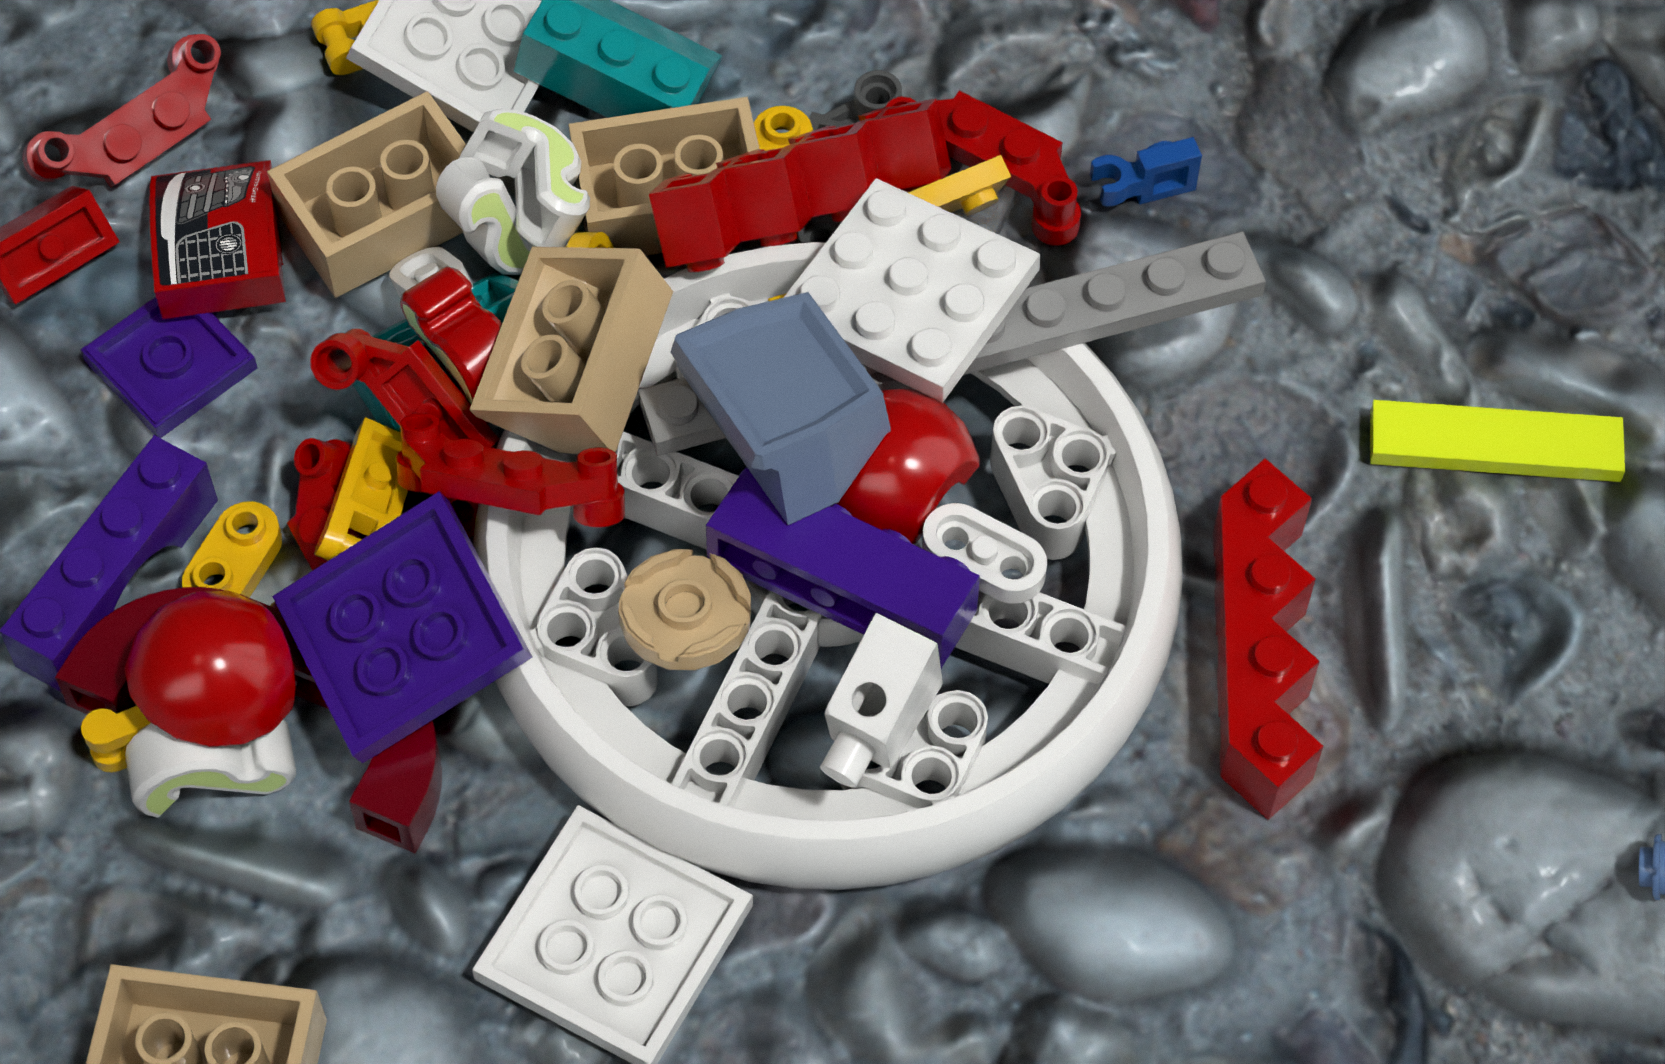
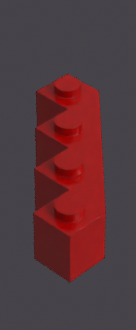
M937 99L877 109L859 115V122L839 127L826 126L789 138V145L782 148L766 151L764 149H756L717 162V169L710 173L692 176L690 173H684L663 180L649 193V199L666 268L686 264L688 272L714 269L725 263L723 257H727L740 242L760 239L761 246L763 247L791 242L797 239L796 232L801 231L814 216L831 214L832 221L841 222L876 178L907 193L945 178L951 170V164Z
M1264 458L1221 496L1213 530V556H1215L1216 571L1215 622L1216 635L1218 636L1217 688L1218 717H1220L1221 748L1219 752L1220 777L1269 820L1313 780L1324 746L1289 715L1309 697L1320 662L1287 633L1291 627L1306 615L1316 580L1315 577L1285 552L1287 548L1302 536L1312 498Z

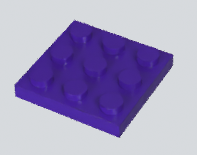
M440 491L272 596L352 756L361 763H365L533 658L452 505Z

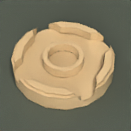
M674 549L651 556L631 571L624 583L625 589L619 598V625L627 644L645 661L668 670H697L720 663L740 647L750 629L751 593L743 575L726 559L711 553L710 559L704 556L693 555V550Z

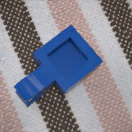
M1194 137L1175 142L1160 141L1149 146L1147 149L1137 151L1135 162H1128L1116 155H1103L1091 161L1090 178L1092 181L1102 178H1112L1116 181L1115 183L1102 186L1100 201L1103 206H1115L1134 196L1137 197L1141 205L1195 191L1202 154Z

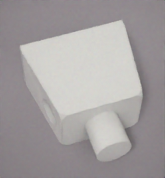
M878 613L875 614L825 711L830 738L834 740L820 765V769L826 775L843 785L855 788L870 761L885 768H891L896 763L943 684L936 642Z

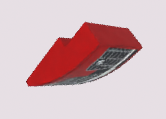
M271 160L151 176L149 203L154 292L163 319L286 302L278 213L267 173L268 170L272 169Z

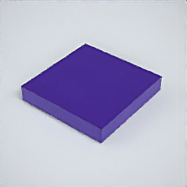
M156 297L80 349L84 361L146 427L159 438L165 436L258 369L253 354L212 313L163 319Z

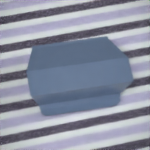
M809 292L738 308L675 336L670 353L677 362L676 367L787 525L838 503L882 439L891 431L883 392Z

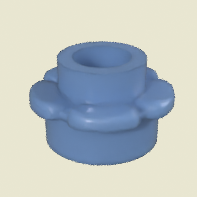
M1662 834L1655 835L1653 847H1640L1639 887H1652V896L1655 900H1660L1661 895H1665V841H1662Z

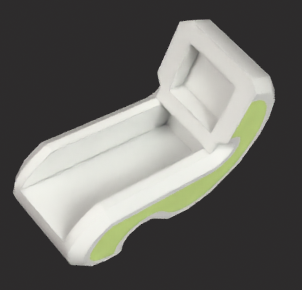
M501 108L487 111L483 114L459 158L478 157L482 160L488 174L498 178L507 175L515 179L517 231L525 241L534 247H565L590 208L588 192L572 186L581 172L582 162L574 144L555 126L534 115L519 110Z
M462 157L452 161L445 167L436 185V196L441 208L462 228L466 241L490 266L503 275H521L530 250L534 246L525 241L517 231L516 207L503 181L499 178H490L482 160L478 157Z
M284 719L272 732L246 744L215 747L176 739L150 723L132 738L125 752L132 802L140 812L157 818L179 798L181 788L190 787L267 795L280 791L296 777L289 727Z

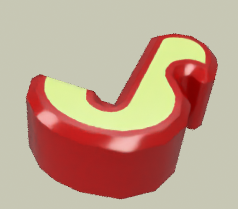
M446 266L403 292L400 305L408 324L461 387V393L472 404L502 322L492 312L483 308L478 303L472 293L471 282L458 269Z

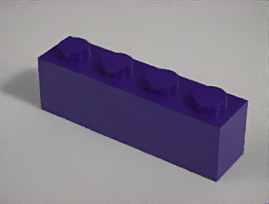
M746 467L706 524L707 558L710 559V553L722 557L743 575L744 579L863 635L875 614L878 613L936 642L941 668L977 612L980 575L970 571L961 561L948 556L939 557L911 544L905 536L894 530H881L853 517L845 508L838 504H833L787 525Z

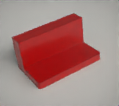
M70 186L0 227V287L10 303L16 305L120 243L89 189Z

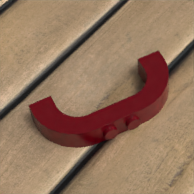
M183 587L163 590L135 599L102 618L80 639L55 676L67 706L85 714H89L97 709H109L117 714L137 706L130 697L124 668L133 639L139 628L158 607L195 592L227 590L206 587ZM259 602L274 615L287 640L294 665L295 695L328 709L276 603L273 602L269 606ZM430 721L374 756L349 800L356 829L416 854L435 817L442 788L441 757L433 721Z

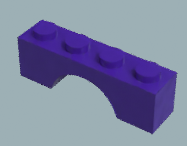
M153 435L0 629V634L15 667L61 692L55 676L80 639L102 618L114 611L123 590L139 567L151 555L164 547L177 546L182 548L217 503L218 498L206 462Z

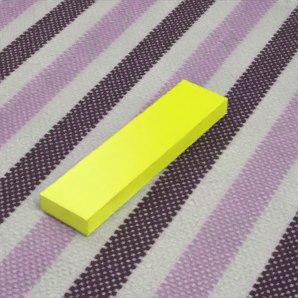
M1373 400L1370 409V464L1621 482L1625 473L1623 417Z

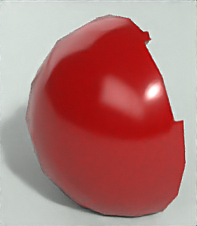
M914 389L881 390L885 400L891 431L885 435L840 501L835 504L842 506L853 517L881 530H894L905 536L911 544H916L923 536L924 523L929 514L937 508L943 496L952 486L957 483L964 486L979 467L980 458L966 425L944 402L942 403Z
M232 591L190 593L158 607L136 632L124 668L130 697L149 722L176 739L209 747L246 744L270 733L290 713L294 705L296 690L294 665L281 626L274 615L262 604Z

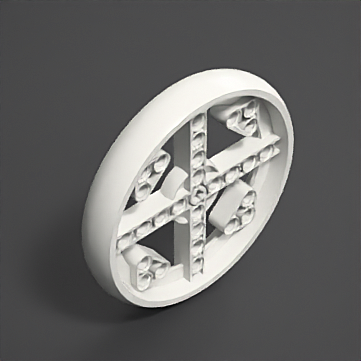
M825 242L776 245L733 253L723 257L725 263L717 268L701 272H688L687 268L663 278L674 292L638 390L669 382L677 377V380L684 378L676 367V360L670 353L677 334L738 308L768 302V298L787 293L825 245ZM1085 343L971 373L1000 392L1014 405V407L1001 412L995 420L990 465L1020 531L1036 540L1045 551L1047 559L1051 560L1063 559L1073 554L1079 547L1086 532L1089 553V581L1084 609L1040 592L1026 602L1012 604L1001 602L979 591L977 612L955 647L1049 684L1022 716L985 744L988 715L986 707L981 700L970 692L960 690L948 691L935 696L896 763L891 768L880 766L874 769H866L855 788L841 784L843 790H803L754 781L820 646L849 645L860 642L864 635L812 610H793L788 607L793 601L744 579L751 593V610L756 617L690 748L685 753L646 727L626 707L639 705L653 695L658 684L657 665L645 661L627 644L619 625V598L625 589L624 583L628 576L618 556L607 549L597 547L584 549L575 554L565 568L567 534L573 505L547 509L539 516L478 504L473 546L533 658L496 680L502 696L524 735L550 769L585 803L612 823L652 846L682 858L697 867L748 882L795 889L833 890L892 885L936 875L978 860L1025 836L1060 812L1099 776L1123 747L1152 699L1167 664L1178 624L1182 590V554L1180 527L1173 490L1161 454L1141 414L1114 374ZM638 392L630 413L639 405ZM506 429L503 431L496 449L511 452L521 450L533 451L540 454L542 458L567 463L576 462L578 454L559 453ZM623 431L616 454L618 483L625 489V518L707 550L706 524L714 512H705L697 508L707 504L720 505L739 476L676 451L657 456L652 442ZM1013 443H1023L1030 446L1031 448L1020 450L1015 449L1009 445ZM1081 465L1090 469V471L1076 472L1068 468V466ZM653 481L663 484V486L656 489L640 487L647 482ZM1056 515L1066 519L1067 522L1056 524L1048 522L1043 518ZM922 538L913 545L922 548ZM593 584H603L610 587L606 591L596 594L584 591L586 587ZM1006 618L1016 621L1020 626L1005 629L993 622ZM568 636L581 639L580 643L570 647H562L555 644L557 640ZM1060 642H1070L1077 645L1081 650L1067 653L1055 648L1054 645ZM769 654H780L789 660L782 664L771 665L764 663L760 659ZM624 660H634L641 663L640 667L631 671H621L614 668L615 664ZM746 707L755 708L762 712L760 716L749 720L740 719L733 715L735 711ZM958 725L968 729L971 734L962 738H954L943 733L942 729L947 726ZM716 762L729 763L735 767L732 772L719 776L705 771L707 766ZM933 780L944 785L946 789L940 793L928 794L917 789L915 785L922 781Z

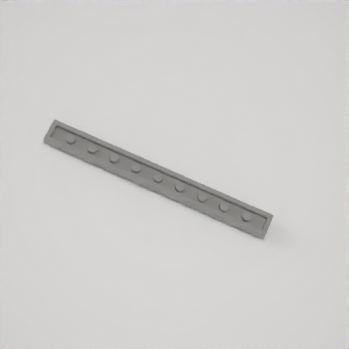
M1242 231L1029 287L1024 290L963 375L1263 296L1266 281ZM863 365L881 390L913 389ZM685 378L638 390L639 404L657 456L726 438Z

